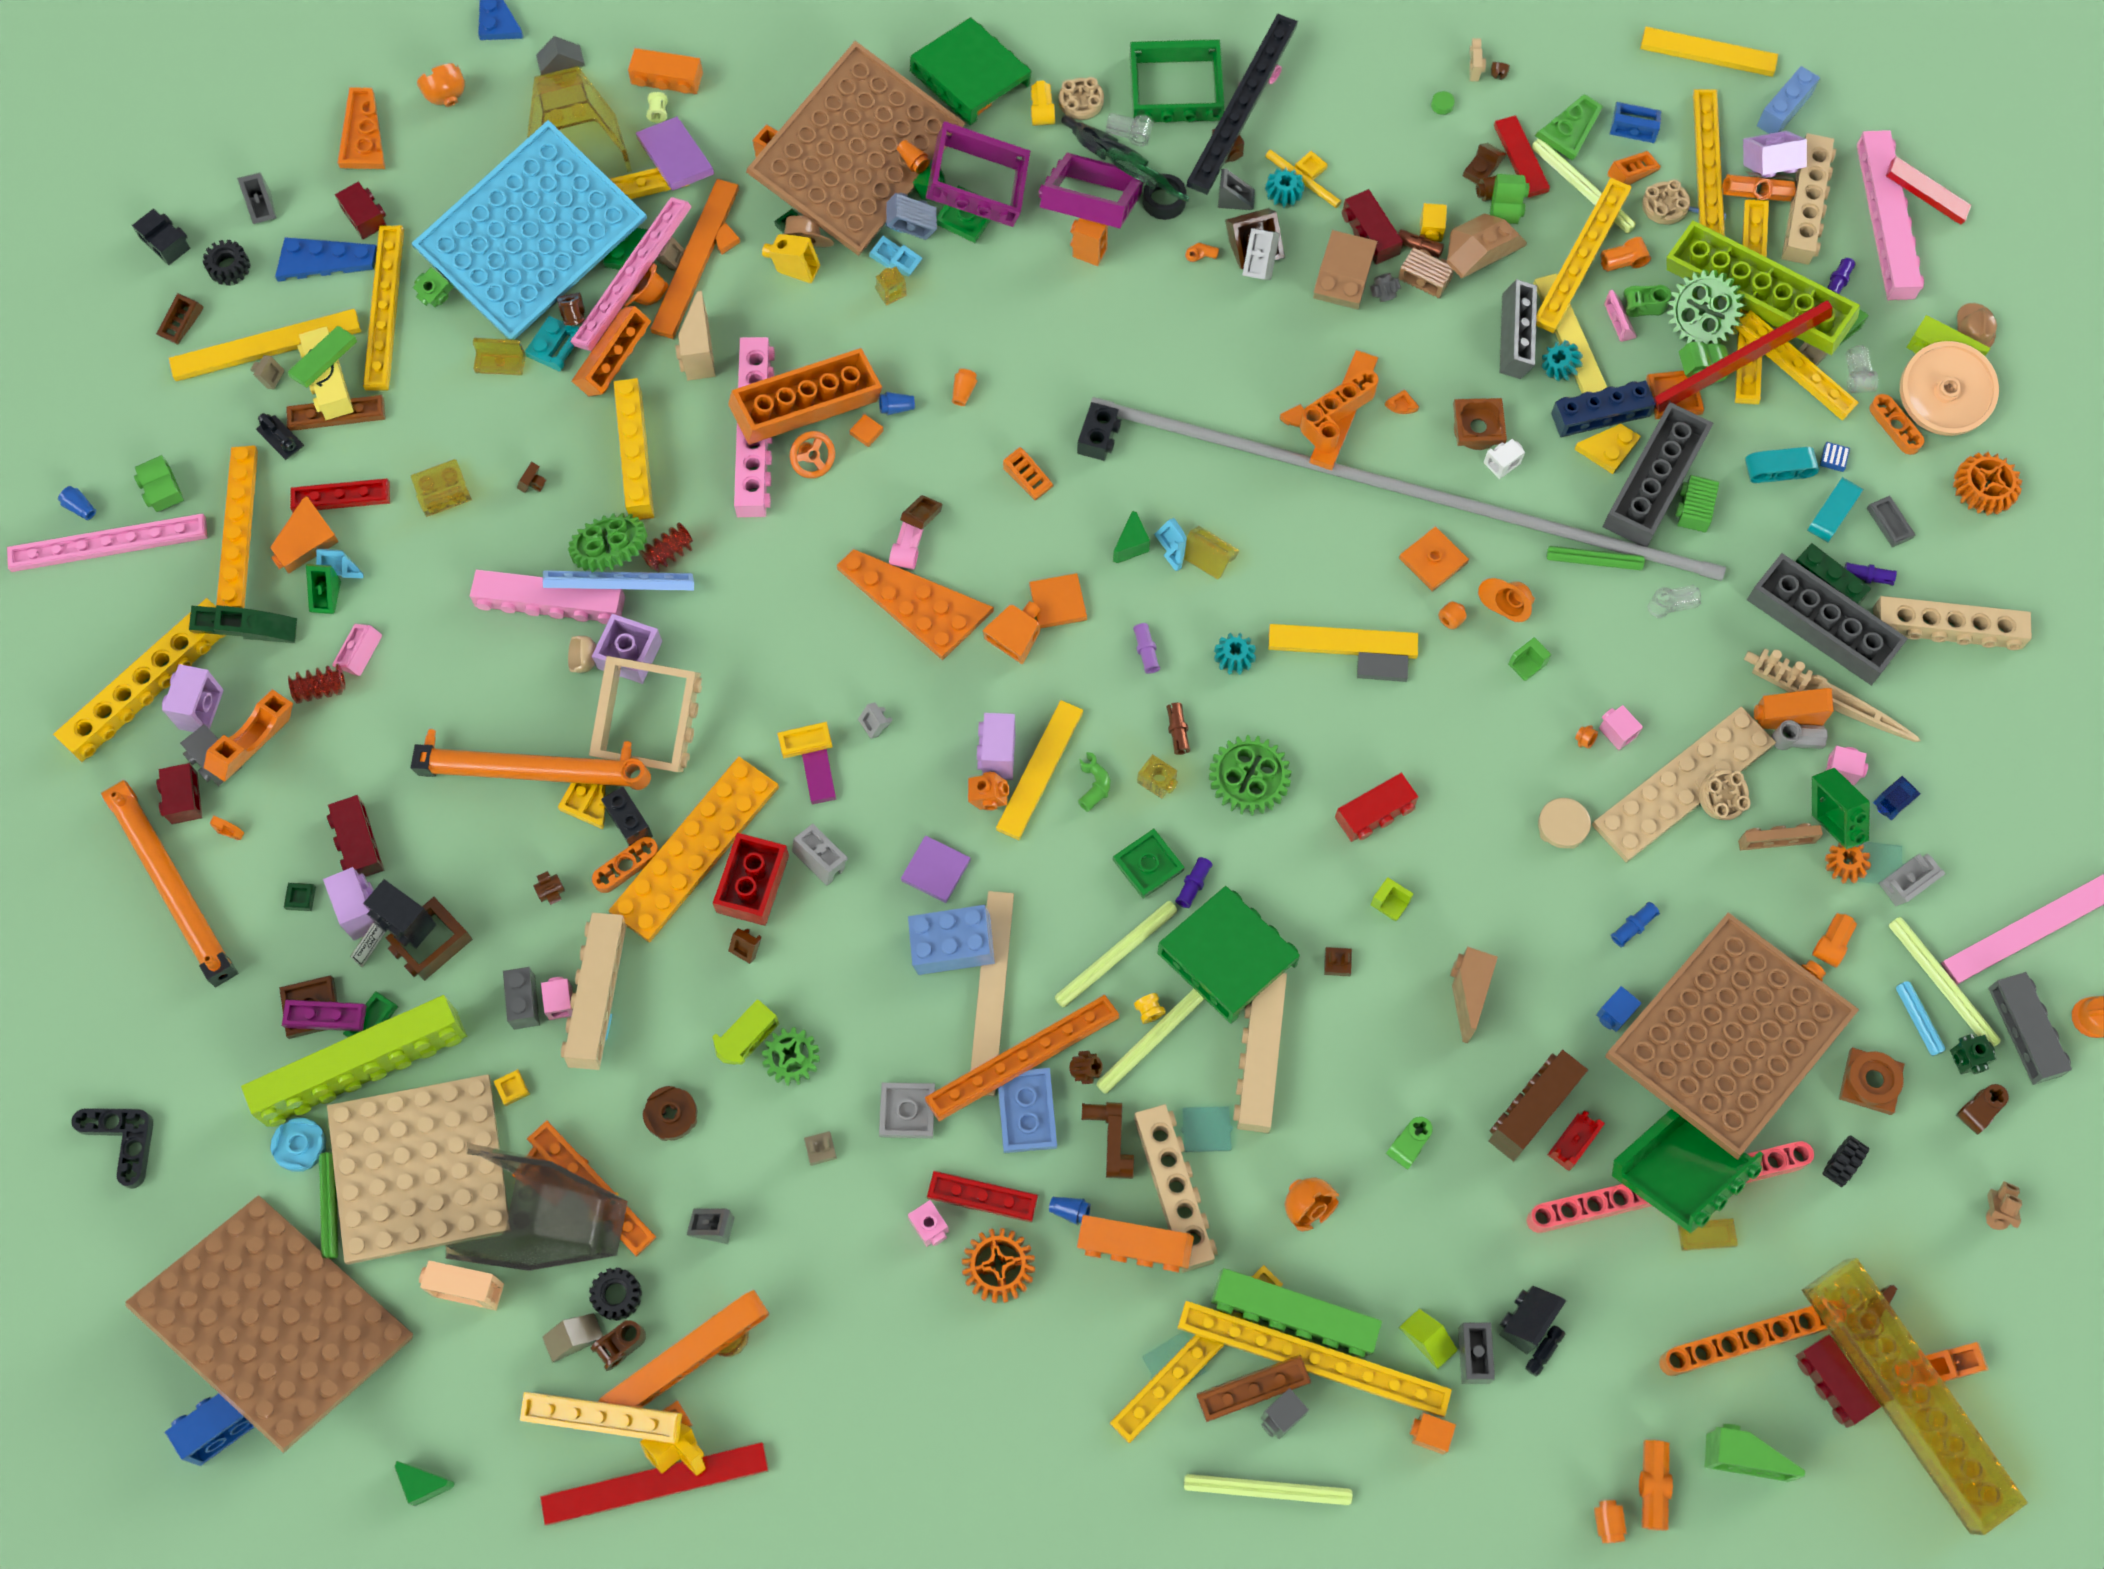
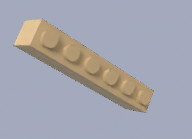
M592 913L590 922H586V945H582L580 950L582 966L581 969H577L575 983L578 985L577 991L571 996V1009H573L572 1017H568L566 1022L567 1042H563L561 1047V1057L565 1059L568 1068L600 1070L626 932L623 915Z
M1287 973L1280 975L1255 997L1251 1003L1245 1006L1244 1018H1248L1249 1023L1248 1028L1243 1027L1241 1043L1246 1044L1245 1053H1240L1239 1069H1243V1078L1237 1080L1236 1095H1241L1240 1105L1235 1104L1233 1120L1238 1121L1237 1129L1269 1133L1271 1129Z

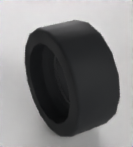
M1172 174L1153 176L1144 186L1143 205L1150 216L1161 220L1177 217L1182 213L1186 204L1187 190L1185 184L1180 178ZM1169 189L1178 195V200L1172 204L1163 205L1155 202L1151 198V194L1156 190Z

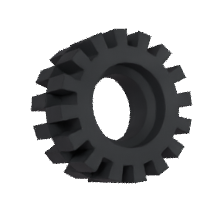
M219 240V245H216L214 242L211 244L212 249L209 247L206 249L208 254H203V264L214 282L217 281L220 285H223V282H225L226 286H228L230 281L237 284L238 281L236 279H245L243 273L248 275L249 270L247 268H250V261L243 247L239 246L236 241L232 243L231 240H227L226 243L223 240ZM235 258L231 265L218 267L224 259Z
M1848 1136L1832 1155L1822 1175L1840 1187L1845 1186L1863 1163L1862 1161L1866 1158L1870 1148L1853 1136Z
M615 1267V1270L608 1268L605 1273L601 1271L598 1274V1279H593V1287L589 1289L591 1294L589 1299L593 1304V1308L608 1320L614 1319L619 1321L622 1317L625 1319L630 1317L628 1314L631 1312L635 1313L637 1310L636 1306L641 1303L640 1296H642V1291L640 1290L639 1282L629 1271ZM613 1284H621L626 1290V1296L619 1304H610L605 1297L606 1290Z

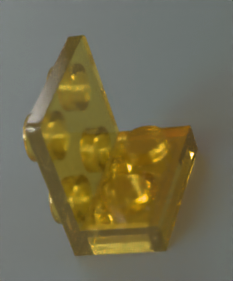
M456 459L411 475V480L417 493L416 497L426 517L472 500Z

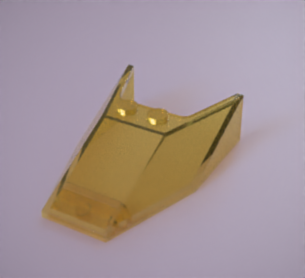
M578 66L534 77L527 138L547 120L558 130L595 121L600 124L622 152L627 172L632 171L616 114Z

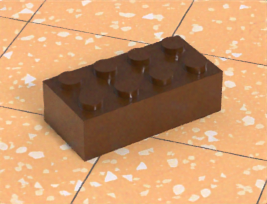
M1563 1049L1557 1056L1552 1053L1538 1073L1536 1072L1522 1090L1525 1096L1520 1092L1506 1110L1509 1115L1503 1113L1489 1130L1493 1135L1488 1142L1514 1162L1586 1074L1588 1069Z

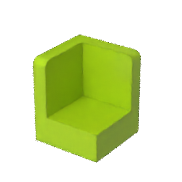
M1387 877L1374 895L1370 905L1392 920L1397 921L1409 905L1413 893Z

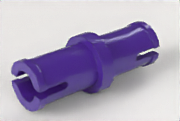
M1849 257L1841 259L1837 270L1830 276L1828 289L1840 294L1842 288L1847 286L1849 275L1856 265L1853 259Z
M1846 562L1844 568L1860 580H1864L1867 584L1876 582L1894 586L1893 581L1896 580L1897 576L1896 570L1875 568V565L1872 564L1864 566Z
M1203 857L1197 859L1190 875H1186L1184 879L1185 884L1175 900L1178 905L1188 909L1191 907L1196 894L1204 887L1203 881L1213 866L1211 861Z

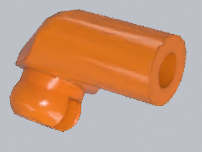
M1197 243L1186 250L1185 256L1190 262L1198 261L1205 256L1217 259L1220 248Z

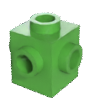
M430 267L426 273H421L416 278L415 285L412 288L418 292L415 297L425 306L430 303L436 308L438 304L442 305L448 299V293L454 286Z

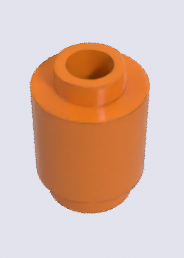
M1616 1500L1599 1501L1600 1507L1594 1508L1598 1536H1601L1602 1543L1625 1542L1624 1534H1627L1623 1505H1617Z

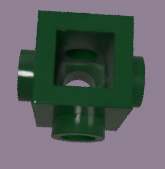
M1969 1034L1958 1039L1960 1043L1950 1050L1960 1075L1972 1071L1973 1074L1984 1072L1989 1069L1988 1065L1996 1060L1994 1046L1987 1040L1986 1035L1975 1037L1974 1034Z

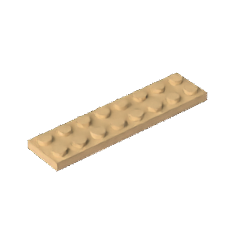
M1741 706L1596 819L1592 826L1627 863L1701 804L1699 799L1700 786L1703 779L1709 773L1719 769L1742 772L1770 750L1776 742Z

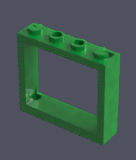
M1220 39L1130 42L1133 123L1220 121L1225 108ZM1212 61L1215 103L1140 105L1137 63Z

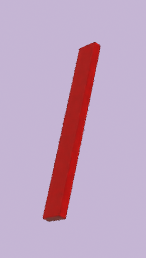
M1829 301L1817 305L1654 397L1655 408L1659 413L1666 410L1669 402L1673 404L1679 403L1826 321L1832 316V305Z
M760 1442L703 1456L702 1460L706 1469L698 1476L683 1462L674 1463L664 1473L654 1468L540 1496L544 1524L548 1526L768 1472L764 1443Z

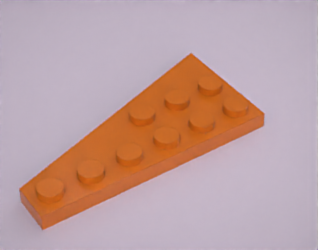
M855 549L837 564V570L941 660H944L994 612V608L990 605Z

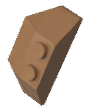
M1484 213L1452 229L1447 264L1461 278H1464L1525 247L1527 242L1505 219Z

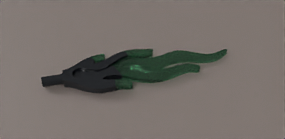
M1068 115L1063 116L1061 122L1072 129V133L1080 144L1102 160H1105L1107 156L1117 168L1144 182L1150 188L1155 189L1156 184H1158L1170 195L1189 201V197L1175 190L1162 174L1148 168L1149 161L1138 152L1119 143L1118 139L1101 130L1077 122Z

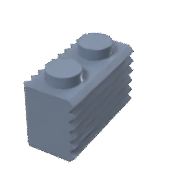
M895 193L887 201V228L891 227V229L899 230V232L903 231V233L927 240L937 229V208L929 205L924 200L917 201L909 198L904 193Z

